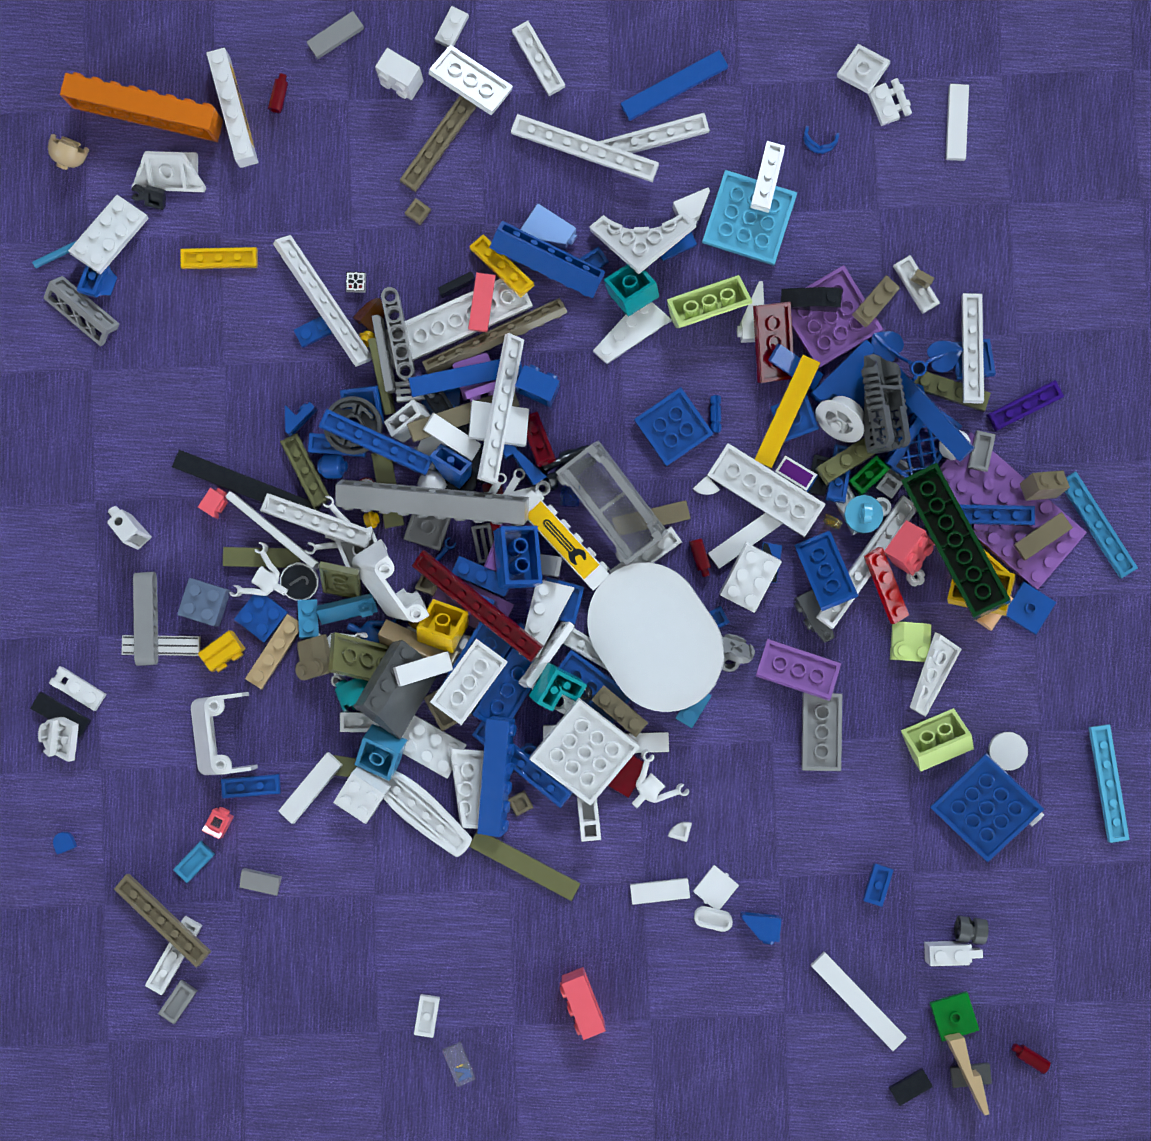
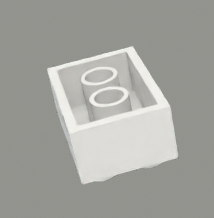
M746 542L719 594L755 613L782 561Z

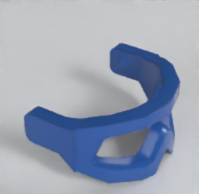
M809 126L805 127L803 139L809 150L818 154H824L831 151L837 145L840 133H836L835 140L832 143L819 146L808 135Z

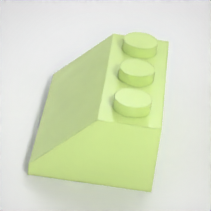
M954 708L901 730L911 757L920 771L974 749L972 735Z

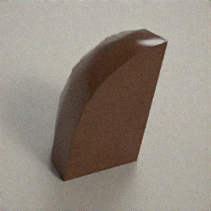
M375 298L370 300L353 316L357 323H362L367 328L366 330L374 332L372 316L379 315L384 319L385 313L381 299Z

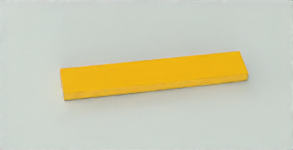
M802 355L754 459L757 462L770 468L773 467L821 362Z

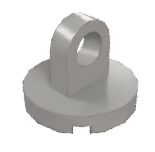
M733 634L722 636L724 648L722 669L724 671H735L740 663L744 664L752 661L755 650L751 644H746L744 638ZM731 660L734 661V663L726 664L725 661Z

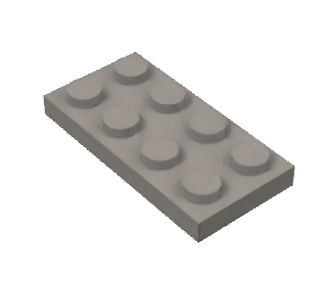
M803 693L801 770L841 771L842 694L832 693L831 699L828 701Z

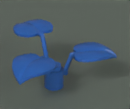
M893 331L876 332L872 335L871 339L875 355L881 356L884 360L893 362L895 357L908 363L909 372L913 375V381L918 376L926 373L930 362L935 371L942 373L951 370L963 352V348L956 343L936 341L927 348V355L930 359L926 360V362L920 360L911 361L898 354L904 347L903 339L898 333ZM916 384L925 393L923 386ZM905 403V405L907 406L906 413H907V416H908V415L912 414L913 411H912V410L909 408V406Z

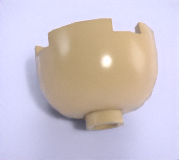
M51 134L48 142V153L51 159L57 162V167L65 170L68 167L75 168L84 163L89 149L87 147H84V149L80 148L81 143L64 136L61 139H57L55 134Z

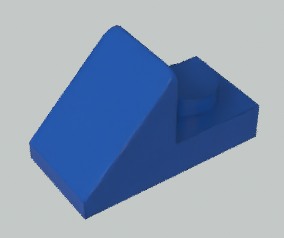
M310 402L308 404L305 403L298 409L299 413L295 415L285 405V432L289 436L294 435L318 409Z

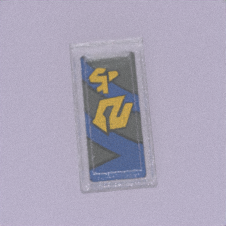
M461 1041L442 1050L457 1087L476 1079Z

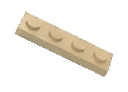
M289 614L286 615L245 678L247 681L260 689L264 688L299 634V622L297 619Z

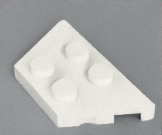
M145 151L132 187L135 184L141 185L143 188L149 185L166 191L205 192L206 186L184 152Z

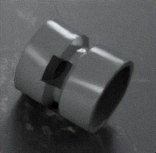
M958 915L954 927L955 940L967 943L971 940L975 944H986L988 938L987 920L982 918L971 920L970 917Z

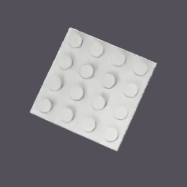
M578 698L532 753L530 760L591 806L640 748V745Z

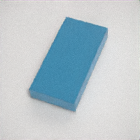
M200 841L173 871L188 883L215 853Z

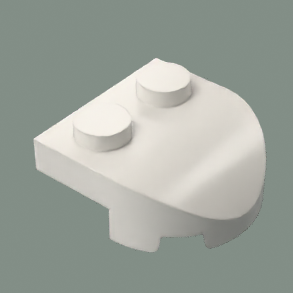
M65 717L49 719L41 724L38 731V740L44 744L45 750L43 752L49 757L56 755L68 762L75 760L79 724Z

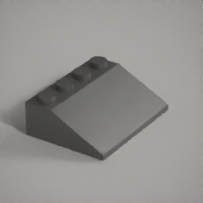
M403 640L391 643L353 706L398 739L402 738L437 675L398 687L393 667L423 659L417 650Z

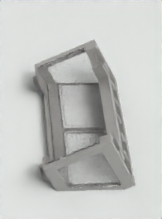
M599 440L556 471L558 481L563 486L566 484L572 488L616 546L617 553L615 555L621 563L629 564L667 534L668 531Z

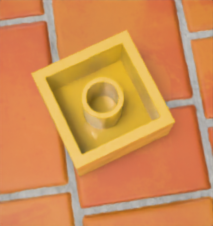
M433 599L427 608L429 616L420 621L416 627L417 641L453 654L469 625L468 611Z

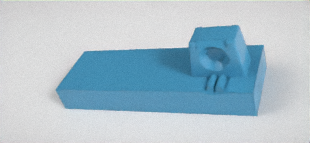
M369 593L316 606V611L323 625L357 616H362V618L372 616L374 612H378L375 598Z

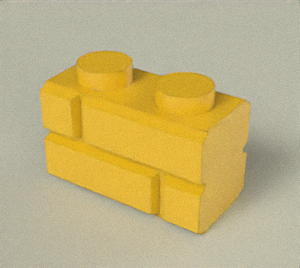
M229 630L198 652V655L209 671H217L219 673L227 667L226 663L231 659L236 661L243 656L242 651L245 650V647L236 634Z

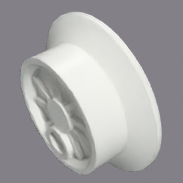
M837 396L832 400L822 401L817 406L815 411L816 419L826 433L843 442H856L861 439L864 434V411L858 403L848 397Z

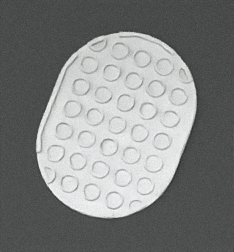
M634 563L611 573L596 589L588 610L590 640L596 653L628 698L650 710L672 712L695 705L711 692L716 685L724 663L722 635L716 622L698 595L680 574L668 567L655 563Z

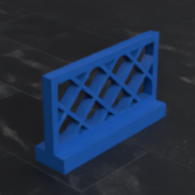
M941 411L958 430L962 428L961 424ZM915 413L908 421L911 437L910 444L905 448L889 451L883 459V462L889 468L904 478L913 475L915 470H922L928 467L924 465L923 455L932 454L933 462L931 465L936 462L938 464L942 458L941 452L935 450L933 439L938 438L933 437L932 431L924 425ZM927 427L929 438L920 440V429ZM902 436L898 438L899 442L903 440ZM929 440L931 451L922 453L921 442ZM917 443L918 454L910 455L909 446ZM919 456L921 467L912 469L910 458ZM901 459L907 460L909 470L902 471L897 467Z

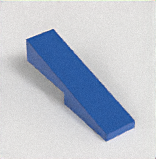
M504 444L503 457L507 461L513 457L520 469L524 470L525 476L533 487L547 479V476L513 445Z

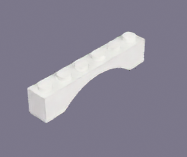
M577 796L581 841L601 840L597 799L590 806Z

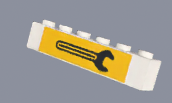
M225 48L206 52L235 161L240 168L257 164L258 159L230 56Z
M538 490L528 492L525 497H529L528 521L533 526H538V532L592 590L596 589L610 575L607 572L609 570L608 566L603 561L599 563L594 558L596 553L590 547L586 549L581 544L584 540L577 533L573 535L569 531L571 526L564 519L560 521L557 518L556 514L558 512L551 504L546 506L543 502L545 498Z

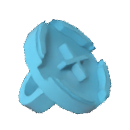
M856 496L845 507V522L857 533L872 532L882 522V506L872 496Z

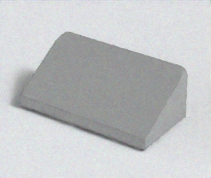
M244 868L241 871L240 888L277 896L282 876Z

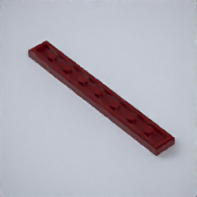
M425 550L421 551L412 564L414 569L530 662L535 659L543 648L540 642Z

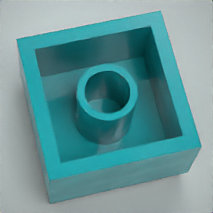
M627 264L604 279L608 294L628 317L660 297L656 282L645 269L638 274Z

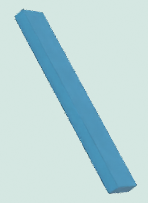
M1075 471L1068 475L1066 478L1070 488L1065 491V494L1118 577L1123 578L1138 569L1078 473Z

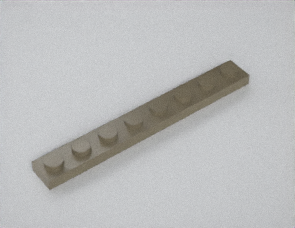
M558 298L493 328L488 333L480 334L422 361L428 374L443 371L452 367L456 362L474 357L503 343L507 333L515 336L523 335L535 327L544 325L548 321L560 318L563 314L567 313V310L561 299Z

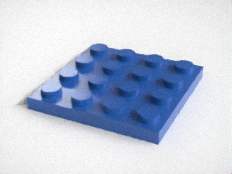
M987 753L977 760L930 805V808L987 862L1044 810V807Z

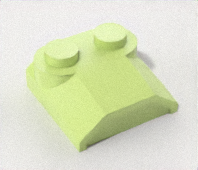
M912 622L892 624L890 660L925 662L931 645V624Z

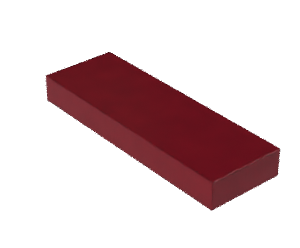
M538 411L529 414L527 439L538 467L555 462L556 458Z

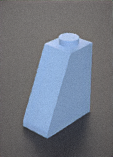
M540 204L536 205L520 229L557 248L566 249L577 238L574 226Z

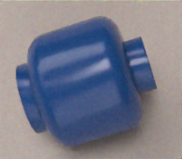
M324 454L318 460V472L326 479H339L343 476L344 472H347L348 464L347 461H344L342 455Z

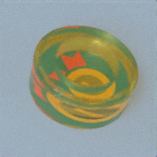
M828 514L823 519L826 525L837 530L843 524L842 521Z

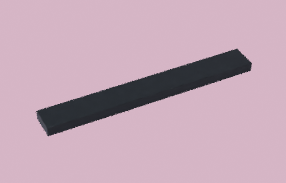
M178 450L172 465L175 469L262 503L268 493L316 511H320L321 508L320 506L314 509L310 500L182 450Z

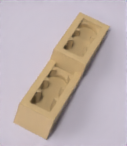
M387 619L378 633L380 643L390 646L392 642L403 640L417 650L423 658L446 652L418 642L416 632ZM454 650L453 654L449 653L452 666L459 655L456 650Z
M960 1033L944 1036L979 1110L984 1115H989L982 1078L976 1070L971 1069L965 1038Z

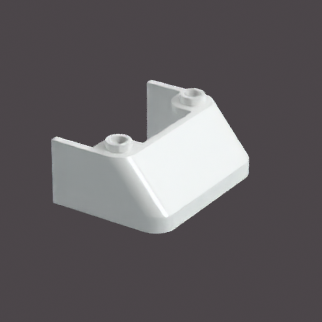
M249 692L198 698L192 702L191 716L197 766L200 773L204 775H221L251 771L258 768L257 764L232 768L230 758L226 755H217L213 716L220 715L224 711V699L249 696Z

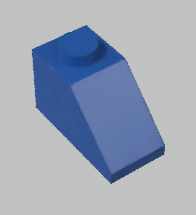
M440 444L429 456L442 477L459 489L471 477L472 463L443 444Z
M740 912L742 919L759 940H762V943L773 945L774 942H780L782 918L779 915Z

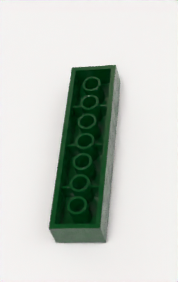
M937 462L901 480L974 621L1010 604V597Z

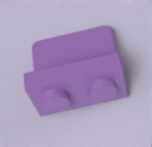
M483 353L456 362L452 365V368L488 362L490 358L487 353ZM496 380L460 387L463 400L470 399V402H472V400L481 399L480 395L488 393V396L493 395Z

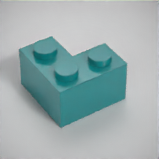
M548 662L529 697L537 704L553 711L562 694L577 701L583 694L587 684L580 678Z

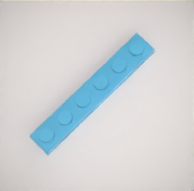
M1109 724L1089 727L1107 841L1113 843L1129 840L1111 727Z

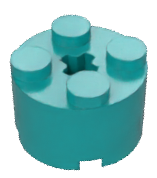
M354 678L348 682L347 680H342L335 684L337 687L335 693L343 712H349L347 708L350 707L356 710L353 706L368 681Z

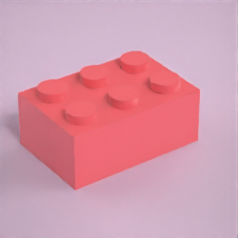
M584 967L562 975L561 987L559 988L563 998L567 997L568 999L567 1009L570 1016L575 1017L574 1027L578 1036L582 1035L583 1040L605 1032V1021Z

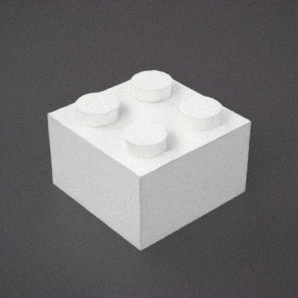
M389 48L385 50L375 66L380 84L387 89H394L404 99L407 97L412 100L424 82L419 66Z
M357 766L333 803L366 824L375 813L391 785L373 773Z

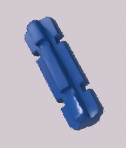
M713 395L710 398V404H712L710 407L711 431L719 433L721 432V396Z

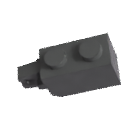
M813 589L794 598L796 601L794 606L798 613L802 612L805 618L803 622L808 630L811 629L812 632H816L823 643L835 638L832 629L816 618L821 608Z

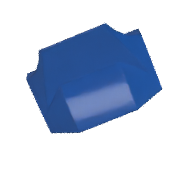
M86 265L78 284L77 292L93 297L111 295L117 276L112 272L109 265L101 275Z

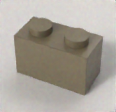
M1064 471L1032 473L1020 483L1026 501L1057 498L1070 488Z

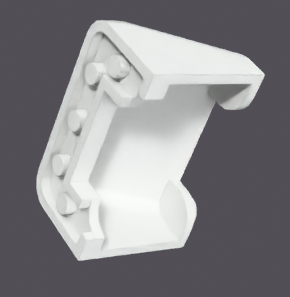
M381 539L353 557V568L359 569L360 579L387 616L410 622H419L429 616L424 601L417 590L414 593H408L403 588L395 593L386 581V578L390 577L394 572V564L389 558L387 547Z

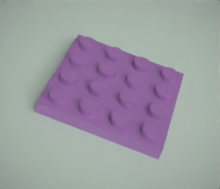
M844 265L806 287L842 288L841 308L837 312L791 309L792 329L809 357L821 362L819 368L863 343L866 339L868 340L874 333L883 330L876 317L865 328L852 316L865 298Z

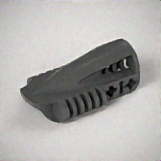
M875 354L864 356V367L861 370V374L864 378L863 384H865L864 436L867 453H882L905 448L910 444L911 437L906 413L907 406L905 405L902 378H900V367L898 364L886 361L881 356ZM902 436L903 440L899 442L898 438Z

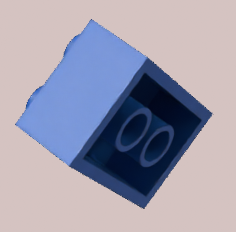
M501 526L494 530L498 588H527L542 584L538 526Z

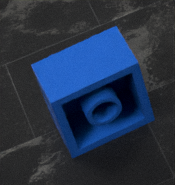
M524 365L515 384V389L517 393L551 408L560 389V380H557L558 377L552 373L547 372V374L540 372V368L534 365Z

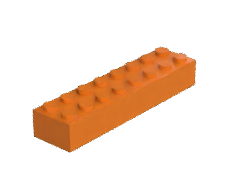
M73 72V74L65 73L60 96L73 109L214 142L219 140L223 120L215 107L209 103L198 104L188 98L181 100L171 94L159 95L153 90H147L146 92L136 86L129 85L125 87L115 81L108 83L98 77L87 78L77 72Z

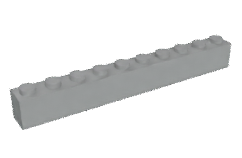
M343 479L336 484V507H342L343 510H353L355 508L361 509L362 512L376 510L382 514L397 512L398 515L402 516L416 514L417 517L435 516L436 519H446L449 517L454 518L456 521L470 519L476 523L491 521L495 525L511 523L512 526L525 525L528 520L529 497Z

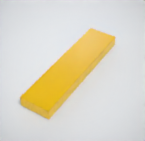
M483 234L469 246L470 250L521 298L535 286L534 282L507 256L498 254L489 248L491 241Z
M256 247L180 249L182 269L258 268V249Z

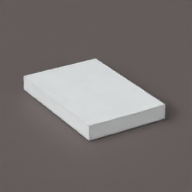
M472 400L468 439L485 441L492 403ZM511 407L505 444L526 446L529 409Z

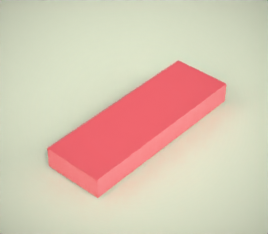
M476 272L469 330L488 333L496 275Z

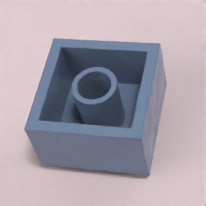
M189 578L177 615L220 627L231 590Z

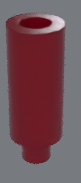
M280 73L279 78L274 81L268 110L274 113H281L288 87V82H286L287 75Z
M702 538L690 541L689 545L697 571H701L702 577L709 576L708 568H711Z
M1016 1043L1013 1044L1011 1050L1016 1052V1057L1042 1074L1049 1070L1050 1061L1024 1044L1020 1046Z

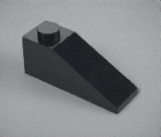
M809 287L781 289L780 303L791 302V309L837 312L841 308L842 288Z

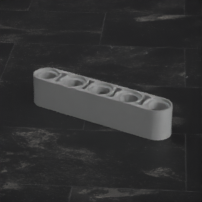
M387 287L382 291L381 299L396 372L399 378L405 382L408 381V378L415 377V367L400 296L395 288ZM388 295H396L393 301L389 302L386 300ZM392 313H399L398 319H390ZM402 331L403 336L401 338H394L395 332ZM400 350H407L405 357L400 358L397 356ZM404 368L411 369V373L408 376L401 375Z
M155 572L134 573V660L136 666L157 665V576Z

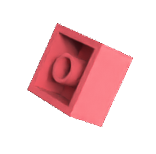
M906 520L884 552L894 566L913 576L915 572L921 569L925 558L932 553L934 543L924 529Z

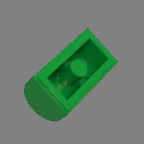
M876 455L849 480V485L857 494L863 495L890 468Z

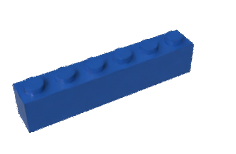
M504 221L497 228L489 247L496 253L503 254L513 261L521 263L533 271H538L549 279L556 280L564 286L591 298L594 297L605 274L604 270Z
M492 716L486 719L477 834L501 837L507 832L509 827L507 813L510 810V801H508L512 790L510 775L513 773L514 765L511 762L515 752L513 737L517 731L515 719Z

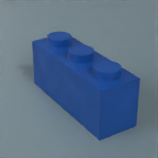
M461 556L458 557L452 573L506 597L509 588H498L497 572Z

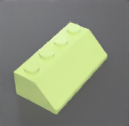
M737 275L667 299V303L675 328H681L752 304V299L740 276Z

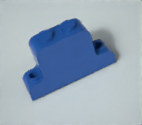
M866 339L809 396L817 403L837 396H845L858 403L864 411L865 384H863L864 378L862 377L861 370L864 367V356L871 355L874 352L873 345Z

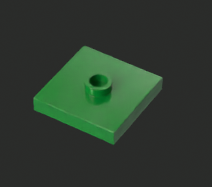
M967 991L929 1002L942 1042L946 1041L944 1037L946 1035L960 1033L963 1036L979 1031Z

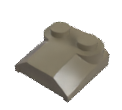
M326 634L297 642L299 662L296 665L295 671L299 679L305 681L332 673L328 672L330 647Z

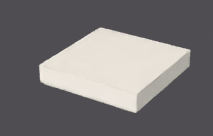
M857 44L837 73V78L869 94L890 65V60Z

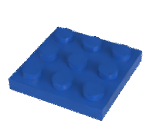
M681 387L634 419V422L666 467L713 435V432Z

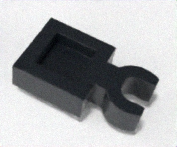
M138 184L132 187L133 191L139 193H135L132 196L133 200H144L146 206L160 210L166 207V190L149 185L143 188Z

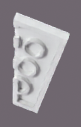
M651 302L631 316L625 315L593 350V353L606 364H609L627 352L631 347L670 323L672 319Z
M542 580L543 583L534 589L525 631L540 642L544 648L574 587Z
M936 632L910 705L911 709L925 717L961 651V648Z
M450 748L460 825L462 828L478 829L484 750Z

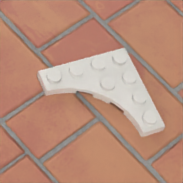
M682 212L675 218L662 223L660 227L651 229L649 227H634V229H628L603 215L589 228L596 237L639 274L695 229L696 222Z

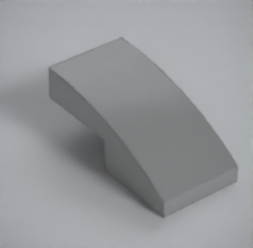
M901 459L897 467L902 471L909 470L908 463ZM890 468L881 478L876 488L892 499L902 485L901 480L905 478Z

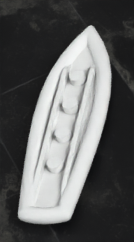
M395 771L390 781L377 776L391 785L383 799L406 822L455 857H459L468 849L472 837L420 785Z

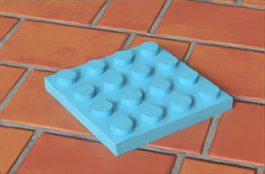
M725 170L702 243L774 266L797 192L775 186L769 213L750 208L757 180Z

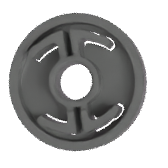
M355 396L345 397L333 403L328 409L348 419L355 418L359 421V424L382 434L383 423L379 411L372 403L363 398ZM324 430L328 442L342 453L359 455L369 451Z

